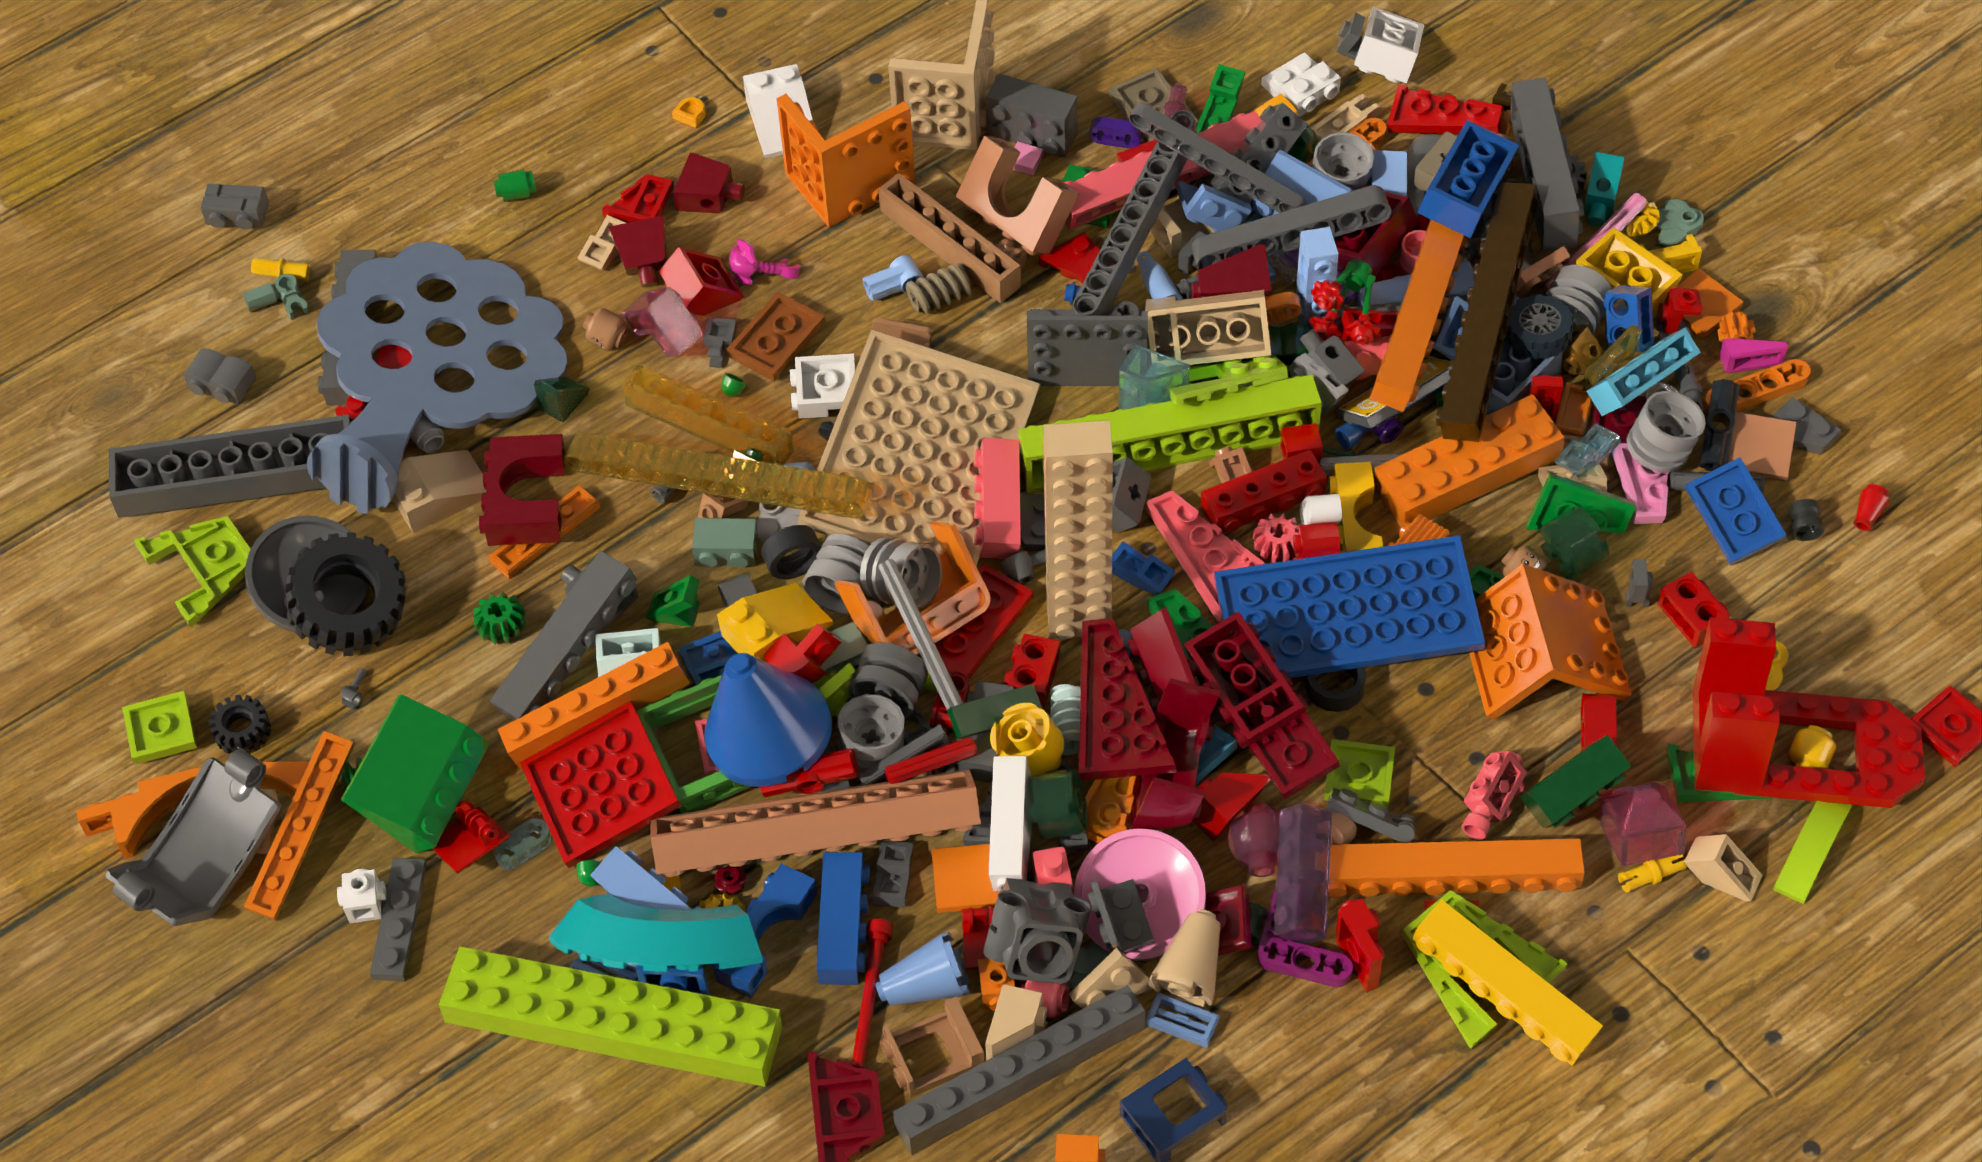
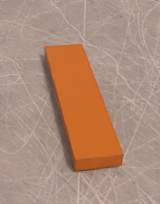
M581 485L559 500L562 516L561 539L601 508L600 502ZM555 543L502 545L490 554L488 558L490 563L510 580Z

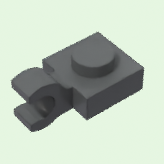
M707 317L703 345L704 347H709L708 357H711L709 367H722L724 348L727 349L735 340L737 330L736 319Z
M1633 559L1629 574L1630 585L1625 592L1626 605L1631 607L1632 603H1643V607H1647L1650 604L1649 590H1652L1653 575L1652 572H1647L1646 559Z

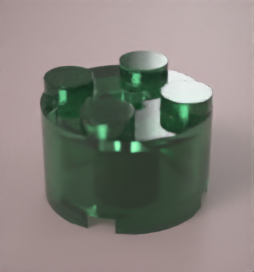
M1572 507L1540 528L1545 541L1541 545L1543 553L1549 560L1555 558L1561 564L1560 570L1566 579L1572 580L1607 559L1610 554L1606 539L1600 542L1597 533L1601 531L1599 526L1580 507L1576 510L1575 507Z
M1076 769L1028 777L1029 790L1031 795L1034 796V803L1029 804L1030 818L1032 823L1038 822L1041 840L1080 834L1087 830L1086 798L1082 799L1079 789H1082L1083 785Z

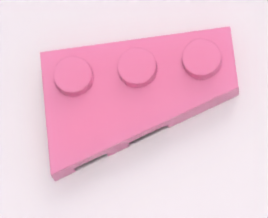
M1615 443L1611 451L1625 497L1636 504V509L1632 515L1633 524L1663 523L1667 510L1668 473L1653 471L1642 466L1631 455L1627 443Z

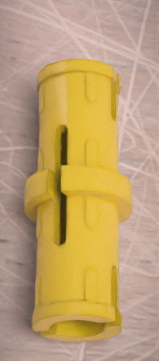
M1676 850L1656 860L1649 858L1643 861L1641 866L1620 872L1618 880L1619 883L1633 879L1621 886L1628 893L1650 882L1653 885L1662 881L1663 877L1686 870L1687 865L1684 863L1685 859L1672 864V862L1678 861L1679 858L1683 857V854Z

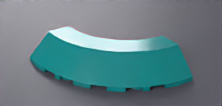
M607 893L578 899L549 936L550 943L566 954H571L575 951L580 953L581 960L603 961V966L624 969L627 967L626 963H630L636 966H643V971L667 972L668 966H674L676 969L689 970L690 972L698 971V967L702 964H719V969H727L762 963V955L749 916L737 905L690 910L658 909L631 904Z

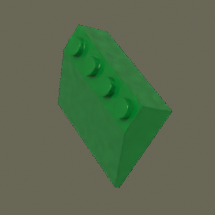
M400 694L397 696L341 800L414 853L435 848L490 742L466 724Z

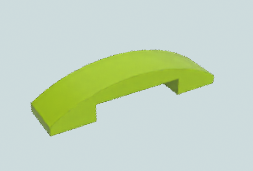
M1821 801L1815 803L1773 888L1774 891L1804 904L1853 805Z

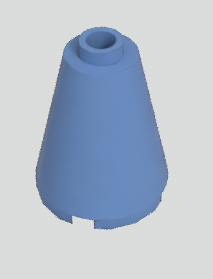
M948 931L940 934L879 974L880 982L875 984L881 1001L887 1000L890 1006L947 999L955 996L962 997L971 994L972 991L967 986L970 984L959 950H953L950 943L954 941L951 933Z

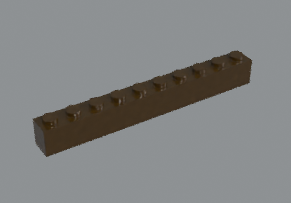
M1500 182L1498 193L1493 194L1491 203L1492 217H1487L1486 240H1482L1480 243V263H1476L1474 266V287H1469L1467 296L1468 310L1462 313L1461 326L1463 330L1461 335L1456 337V357L1450 360L1449 384L1445 383L1443 387V408H1438L1436 425L1441 427L1443 439L1475 442L1480 440L1539 203L1535 184Z

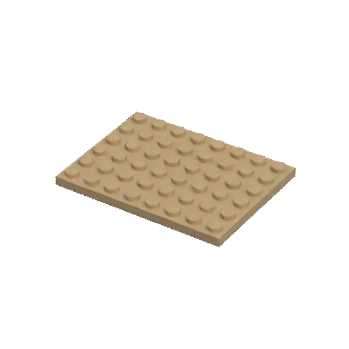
M871 330L798 517L797 525H806L815 532L828 536L832 534H846L861 540L869 546L877 539L883 537L927 544L936 549L939 554L943 550L930 524L934 521L951 523L956 525L977 567L980 559L979 545L974 544L975 528L979 527V519L974 518L975 501H979V493H974L975 475H979V467H974L975 449H980L983 437L1018 440V429H1023L1027 425L1040 384Z

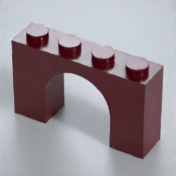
M563 434L491 437L490 450H485V466L488 468V471L483 472V487L486 489V493L481 494V508L484 515L479 516L480 534H485L487 545L561 542L562 516L558 499L521 501L510 498L506 495V492L515 483L524 479L565 476L566 450Z

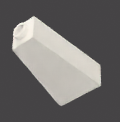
M994 756L989 878L993 891H1003L1006 878L1027 881L1035 788L1026 756Z

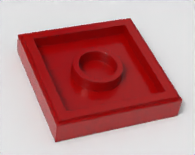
M1951 685L1911 718L1914 723L1921 727L1922 740L1954 767L1958 766L1982 745V710Z

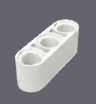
M1339 494L1307 496L1300 504L1301 525L1331 522L1338 524L1342 520Z

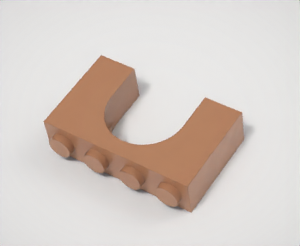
M984 136L956 197L965 203L964 207L967 210L982 215L985 223L1003 230L1002 235L1022 244L1021 248L1031 255H1037V253L1050 254L1079 193L1060 179L1042 177L1028 207L1020 215L1015 216L1007 205L1005 190L1007 180L1021 152L1002 138Z

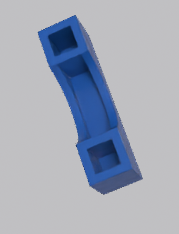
M782 863L775 873L771 872L768 875L762 894L759 898L752 900L747 910L757 943H759L763 933L772 925L785 920H802L817 896L814 878ZM761 953L762 963L719 969V964H713L717 982L751 999L768 973L764 955Z

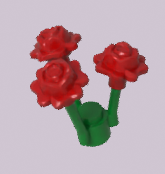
M1361 260L1349 261L1345 270L1336 281H1331L1330 283L1324 280L1323 282L1316 281L1314 283V288L1311 290V294L1314 296L1313 301L1319 308L1328 310L1325 317L1313 316V318L1309 319V322L1322 340L1326 341L1334 335L1337 337L1342 336L1335 323L1339 316L1337 313L1350 290L1360 291L1364 287L1365 295L1362 314L1359 316V320H1355L1352 324L1345 326L1346 336L1351 337L1355 344H1361L1362 346H1368L1374 339L1381 337V328L1373 325L1369 316L1372 286L1376 277L1371 275L1372 268L1366 262ZM1345 280V282H1344L1345 286H1344V288H1343V290H1342V292H1341V291H1340V289H1341V284H1342V282Z

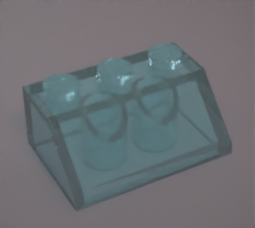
M1134 344L1119 370V409H1130L1149 403L1157 404L1171 401L1169 388L1189 385L1190 364Z

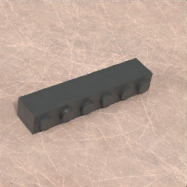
M599 551L490 699V702L500 713L514 721L547 704L551 698L559 693L564 679L578 667L580 657L586 649L596 642L595 634H599L605 623L613 619L618 605L624 597L632 593L637 578L629 567L603 551Z

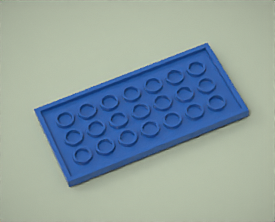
M1460 535L1214 572L1222 621L1239 611L1247 624L1252 622L1260 635L1259 642L1263 647L1267 645L1277 661L1274 664L1279 671L1284 669L1289 678L1485 649L1484 636Z

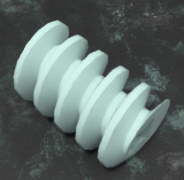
M1061 684L1050 689L1051 719L1061 730L1064 737L1062 755L1068 756L1079 753L1081 687Z

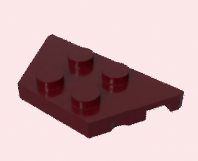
M807 1052L818 1162H850L885 1140L878 1073L863 1067L855 1068L850 1063L838 1059L836 1062L823 1059L815 1052Z

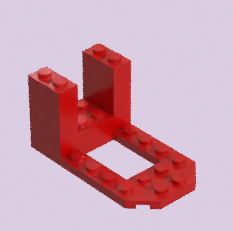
M1709 618L1692 690L1694 789L1733 792L1739 795L1893 808L1901 802L1902 797L1911 791L1915 792L1923 786L1925 768L1921 727L1887 700L1765 690L1776 651L1775 623ZM1779 724L1814 725L1824 728L1854 730L1856 772L1769 764Z

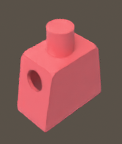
M1056 847L1033 852L1031 871L1034 883L1047 884L1054 882L1070 884L1074 895L1065 848Z

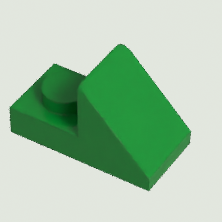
M689 575L654 592L646 618L653 622L686 627L693 626L700 605L697 600L700 580Z

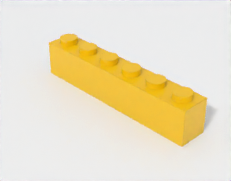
M1442 899L1417 927L1412 940L1416 942V946L1421 952L1429 956L1432 955L1442 963L1444 969L1449 974L1463 979L1477 996L1485 997L1492 1002L1502 1016L1513 1019L1523 1027L1524 1032L1530 1038L1540 1040L1549 1047L1551 1053L1558 1060L1568 1062L1573 1066L1603 1027L1597 1020Z

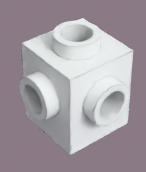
M356 869L351 873L342 874V887H337L339 906H343L349 923L381 919L382 900L387 899L385 882L379 881L374 869Z

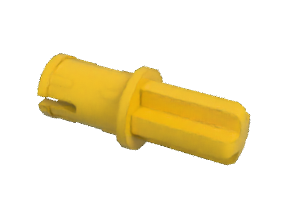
M254 258L251 263V272L277 278L282 274H291L297 281L308 282L310 264L285 261L284 258H280L279 261Z

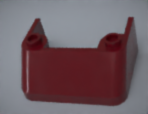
M1170 678L1154 715L1170 755L1174 760L1177 772L1142 775L1140 777V785L1135 799L1130 829L1161 830L1190 825L1193 819L1198 820L1205 790L1195 788L1200 752L1204 741L1210 742L1213 735L1214 723L1210 722V717L1220 696V691Z

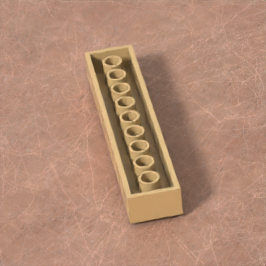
M1110 420L1043 425L1046 594L1050 639L1059 638L1066 640L1072 637H1082V621L1112 618L1113 449Z

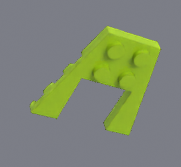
M1274 354L1152 369L1154 381L1159 387L1216 376L1220 378L1169 388L1171 401L1176 406L1184 405L1183 399L1197 397V401L1211 398L1213 393L1224 391L1232 393L1238 391L1240 386L1252 384L1255 387L1288 378L1287 366Z
M1450 890L1407 925L1402 931V936L1467 1045L1472 1049L1496 1028L1497 1023L1452 979L1454 976L1444 969L1440 961L1432 955L1429 956L1421 952L1416 946V942L1412 940L1417 927L1441 899L1548 983L1566 969L1567 963L1562 959L1558 961L1544 952L1545 949L1535 942L1531 941L1529 943L1513 933L1514 929L1504 923H1497L1486 916L1487 912Z

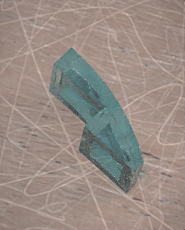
M1595 423L1580 442L1572 439L1557 457L1555 463L1580 476L1602 462L1620 444L1621 439L1618 434Z

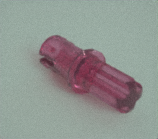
M1176 83L1175 86L1171 87L1168 102L1164 105L1165 115L1169 118L1177 111L1186 110L1184 104L1187 87L1182 86L1181 83Z

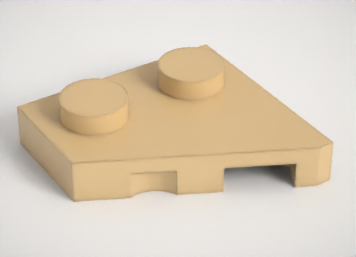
M1115 948L1069 993V996L1082 1009L1126 985L1130 987L1135 996H1138L1152 989L1149 986L1150 976L1120 950Z

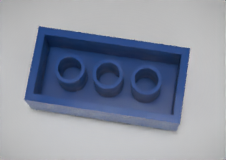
M1467 120L1429 185L1417 213L1471 238L1490 204L1493 194L1496 193L1500 182H1502L1519 144Z

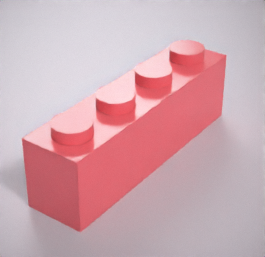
M983 437L980 449H975L974 467H979V475H975L974 493H979V501H975L974 518L979 519V527L975 528L974 544L979 545L980 557L1007 559L1011 555L1018 553L1021 545L1019 440Z

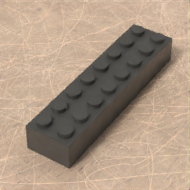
M349 415L111 448L109 449V498L118 518L326 488L317 476L312 481L307 469L308 456L320 439L327 435L340 433L351 423Z

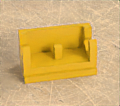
M1687 234V241H1683L1682 244L1650 250L1649 252L1678 272L1683 273L1698 270L1702 249L1698 246L1693 234Z

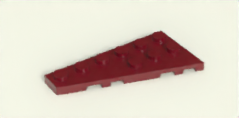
M1114 619L1082 621L1079 775L1081 781L1176 773L1177 769L1174 760L1170 755L1166 741L1159 729L1155 715L1139 682Z

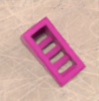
M1723 339L1720 359L1725 373L1773 367L1784 362L1788 345L1786 342Z

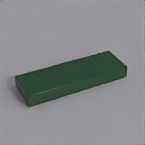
M1031 684L950 707L947 712L956 737L959 740L991 731L995 721L998 724L1004 717L1002 713L1016 704L1032 703L1041 709L1042 707L1034 685Z

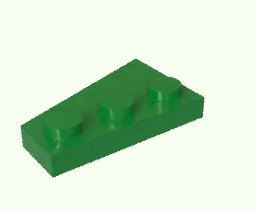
M1668 743L1666 752L1677 803L1773 799L1772 797L1739 795L1733 792L1694 789V753L1679 750V745Z

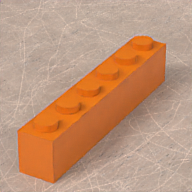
M666 642L499 728L498 731L507 753L522 771L521 761L625 703L632 701L636 709L639 710L648 706V703H654L689 685L690 682L680 660L670 644Z

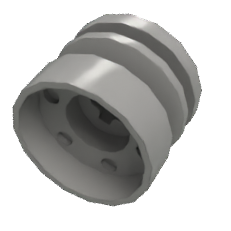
M1333 133L1322 138L1315 147L1312 168L1355 191L1363 186H1369L1374 155L1372 148L1363 138L1351 133Z
M1572 264L1562 267L1557 272L1550 284L1549 290L1544 296H1553V298L1560 299L1565 305H1568L1570 312L1573 314V329L1587 326L1592 335H1594L1601 318L1606 313L1604 309L1605 292L1611 290L1612 287L1605 277L1595 270L1582 265Z
M1656 392L1647 399L1639 417L1635 420L1634 425L1627 436L1628 450L1636 461L1648 469L1664 473L1677 471L1685 464L1693 447L1702 435L1706 425L1705 416L1700 407L1689 397L1678 392Z
M846 534L829 535L816 555L817 560H814L802 580L805 592L823 608L837 614L850 615L834 583L838 580L858 583L867 598L861 585L860 569L861 562L869 545Z
M890 537L879 538L871 543L864 554L860 569L861 585L867 597L878 602L896 604L879 570V565L882 562L893 559L917 608H924L933 601L942 582L943 570L941 558L936 549L927 544L906 542Z
M866 694L853 698L841 709L838 715V751L850 748L853 750L858 764V778L860 773L904 747V716L900 707L891 699L881 695Z

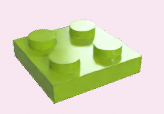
M185 691L122 707L131 758L135 765L197 748Z
M1332 739L1330 748L1339 760L1340 767L1327 774L1324 800L1328 801L1333 787L1339 790L1345 788L1355 792L1361 800L1368 803L1378 802L1388 808L1395 747Z

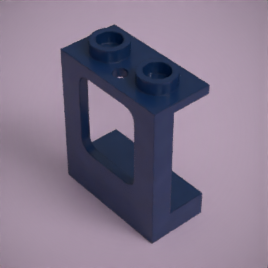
M1187 1058L1120 1100L1121 1118L1155 1162H1168L1171 1160V1150L1216 1120L1221 1126L1226 1123L1228 1105L1224 1097L1218 1091H1212L1201 1068L1197 1065L1193 1067ZM1184 1078L1206 1107L1181 1124L1173 1125L1155 1104L1153 1098L1179 1079Z

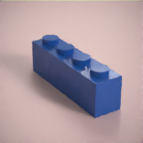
M823 852L816 969L819 984L858 985L859 972H865V952H860V944L867 942V923H862V914H868V894H863V886L870 883V865H864L862 852Z

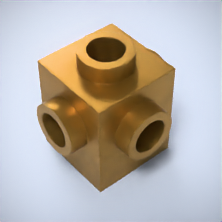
M1587 326L1573 329L1572 341L1562 354V367L1569 376L1592 373L1598 367V362L1605 355L1597 339L1592 335Z

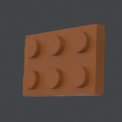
M777 291L726 349L727 357L775 382L823 327L825 316Z

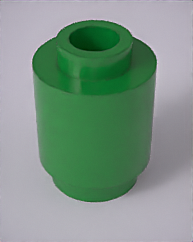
M524 169L498 174L499 180L493 181L497 198L503 197L504 202L530 197V194L537 193L532 170L525 172Z

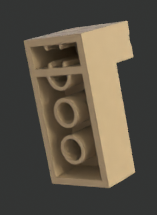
M1264 290L1177 301L1175 296L1146 300L1145 311H1148V337L1152 369L1271 355Z

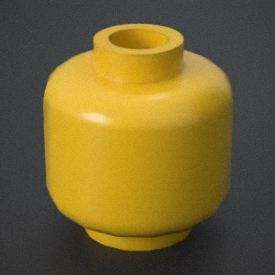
M1814 725L1800 729L1796 733L1788 751L1790 760L1795 766L1828 769L1836 751V744L1832 740V734Z

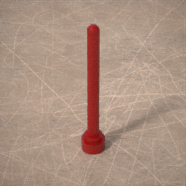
M871 919L867 924L866 935L871 947L851 1063L855 1068H864L877 992L875 983L879 980L884 946L892 939L894 925L884 919Z

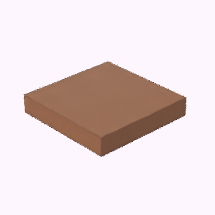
M1736 412L1727 463L1741 457L1752 476H1764L1765 478L1787 481L1796 422Z

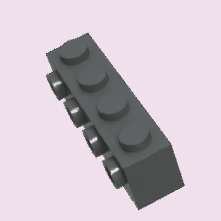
M1283 102L1275 106L1269 105L1259 118L1262 121L1257 128H1251L1243 138L1245 144L1242 148H1238L1232 153L1233 156L1264 174L1277 152L1282 150L1287 153L1308 125ZM1215 176L1211 181L1212 188L1246 203H1250L1253 199L1252 196L1218 176Z

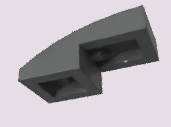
M881 840L877 859V875L872 895L873 905L905 908L913 857V843Z

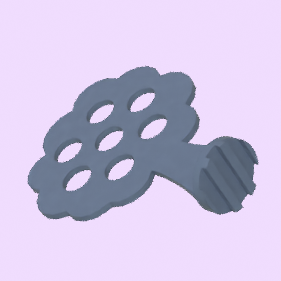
M437 242L416 243L406 247L395 258L371 259L352 269L346 279V294L332 299L321 309L317 319L318 339L325 349L339 358L336 365L339 385L348 395L369 403L345 429L338 434L323 437L314 447L307 459V469L312 481L317 476L319 481L329 490V499L338 505L346 501L356 505L357 512L368 513L371 508L383 506L385 509L398 489V476L402 457L413 429L422 415L440 426L464 429L476 426L487 418H514L526 413L536 403L539 392L558 384L564 378L567 369L565 349L557 341L563 329V316L560 309L552 302L541 297L526 296L524 282L516 271L505 264L488 259L467 261L458 250L447 244ZM441 279L451 283L457 292L447 301L432 302L421 297L417 289L419 285L427 280ZM388 300L399 304L405 313L396 322L381 324L369 319L365 314V309L373 302ZM500 301L513 306L518 312V316L508 324L495 325L483 320L479 315V309L487 303ZM438 323H451L462 328L466 337L457 345L444 347L431 342L426 336V332L430 327ZM397 345L407 349L412 355V360L402 368L387 369L377 365L372 359V355L382 346ZM498 346H513L520 349L526 355V362L516 369L504 370L493 366L488 361L487 354ZM459 368L472 375L474 384L465 391L453 393L439 388L434 382V378L444 369Z

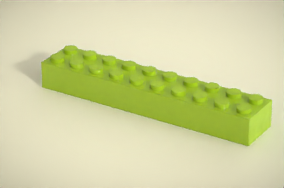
M1313 375L1294 376L1290 379L1274 381L1255 387H1238V391L1226 393V391L1213 393L1211 398L1197 401V397L1183 399L1184 405L1176 406L1172 401L1157 404L1149 403L1141 407L1118 409L1114 412L1098 415L1090 414L1082 418L1059 420L1055 423H1050L1064 424L1110 420L1113 462L1128 457L1144 471L1212 459L1216 457L1214 452L1231 446L1232 450L1242 447L1244 452L1280 446L1281 428L1315 423L1319 430L1322 402ZM1032 425L1018 429L1020 470L1027 493L1044 490L1043 425Z
M460 946L439 1002V1008L445 1023L766 1087L783 1028L780 1009Z

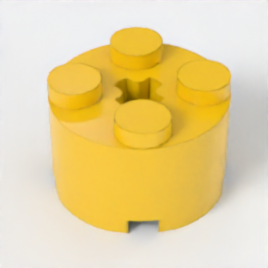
M1020 703L1005 710L1002 713L1004 717L998 724L995 721L990 733V742L998 756H1026L1031 777H1037L1048 771L1056 770L1060 766L1064 750V737L1061 730L1043 709L1032 703Z

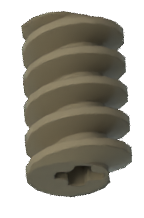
M957 263V266L950 264L947 270L944 268L938 269L937 275L929 273L926 279L919 277L916 283L910 281L906 284L907 295L913 309L919 312V309L922 308L926 314L930 313L929 304L931 303L939 310L941 299L946 305H950V295H953L957 301H960V291L963 290L968 297L972 294L970 280L960 263Z

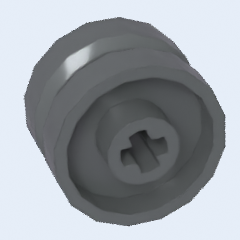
M882 642L869 644L864 649L858 662V669L848 685L849 694L852 699L866 694L881 695L891 699L900 707L904 718H908L913 713L919 700L918 694L923 690L927 681L928 670L925 663L917 655L901 646Z

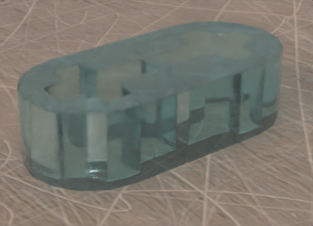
M540 819L526 821L508 833L510 838L493 849L497 864L501 868L514 869L549 846L551 834L547 823ZM535 831L537 834L541 833V837L536 839L534 836L531 837L530 834ZM506 849L511 852L514 851V855L510 857L504 854L503 851Z

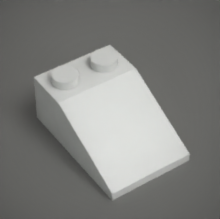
M1372 7L1354 65L1358 66L1365 73L1373 74L1375 72L1384 75L1391 82L1407 83L1418 55L1424 24Z
M797 64L743 76L746 101L765 159L783 155L776 98L787 94L794 103L798 102L805 117L808 120H813Z

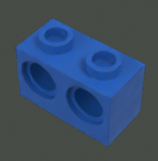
M1619 285L1605 292L1604 309L1607 319L1605 337L1608 340V350L1641 352L1653 346L1652 288Z

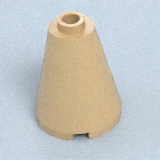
M1198 909L1196 913H1189L1150 976L1149 986L1153 990L1160 993L1162 987L1170 992V997L1194 1006L1204 1007L1205 1001H1207L1209 1006L1212 1005L1215 994L1220 922L1216 920L1215 914L1203 909Z

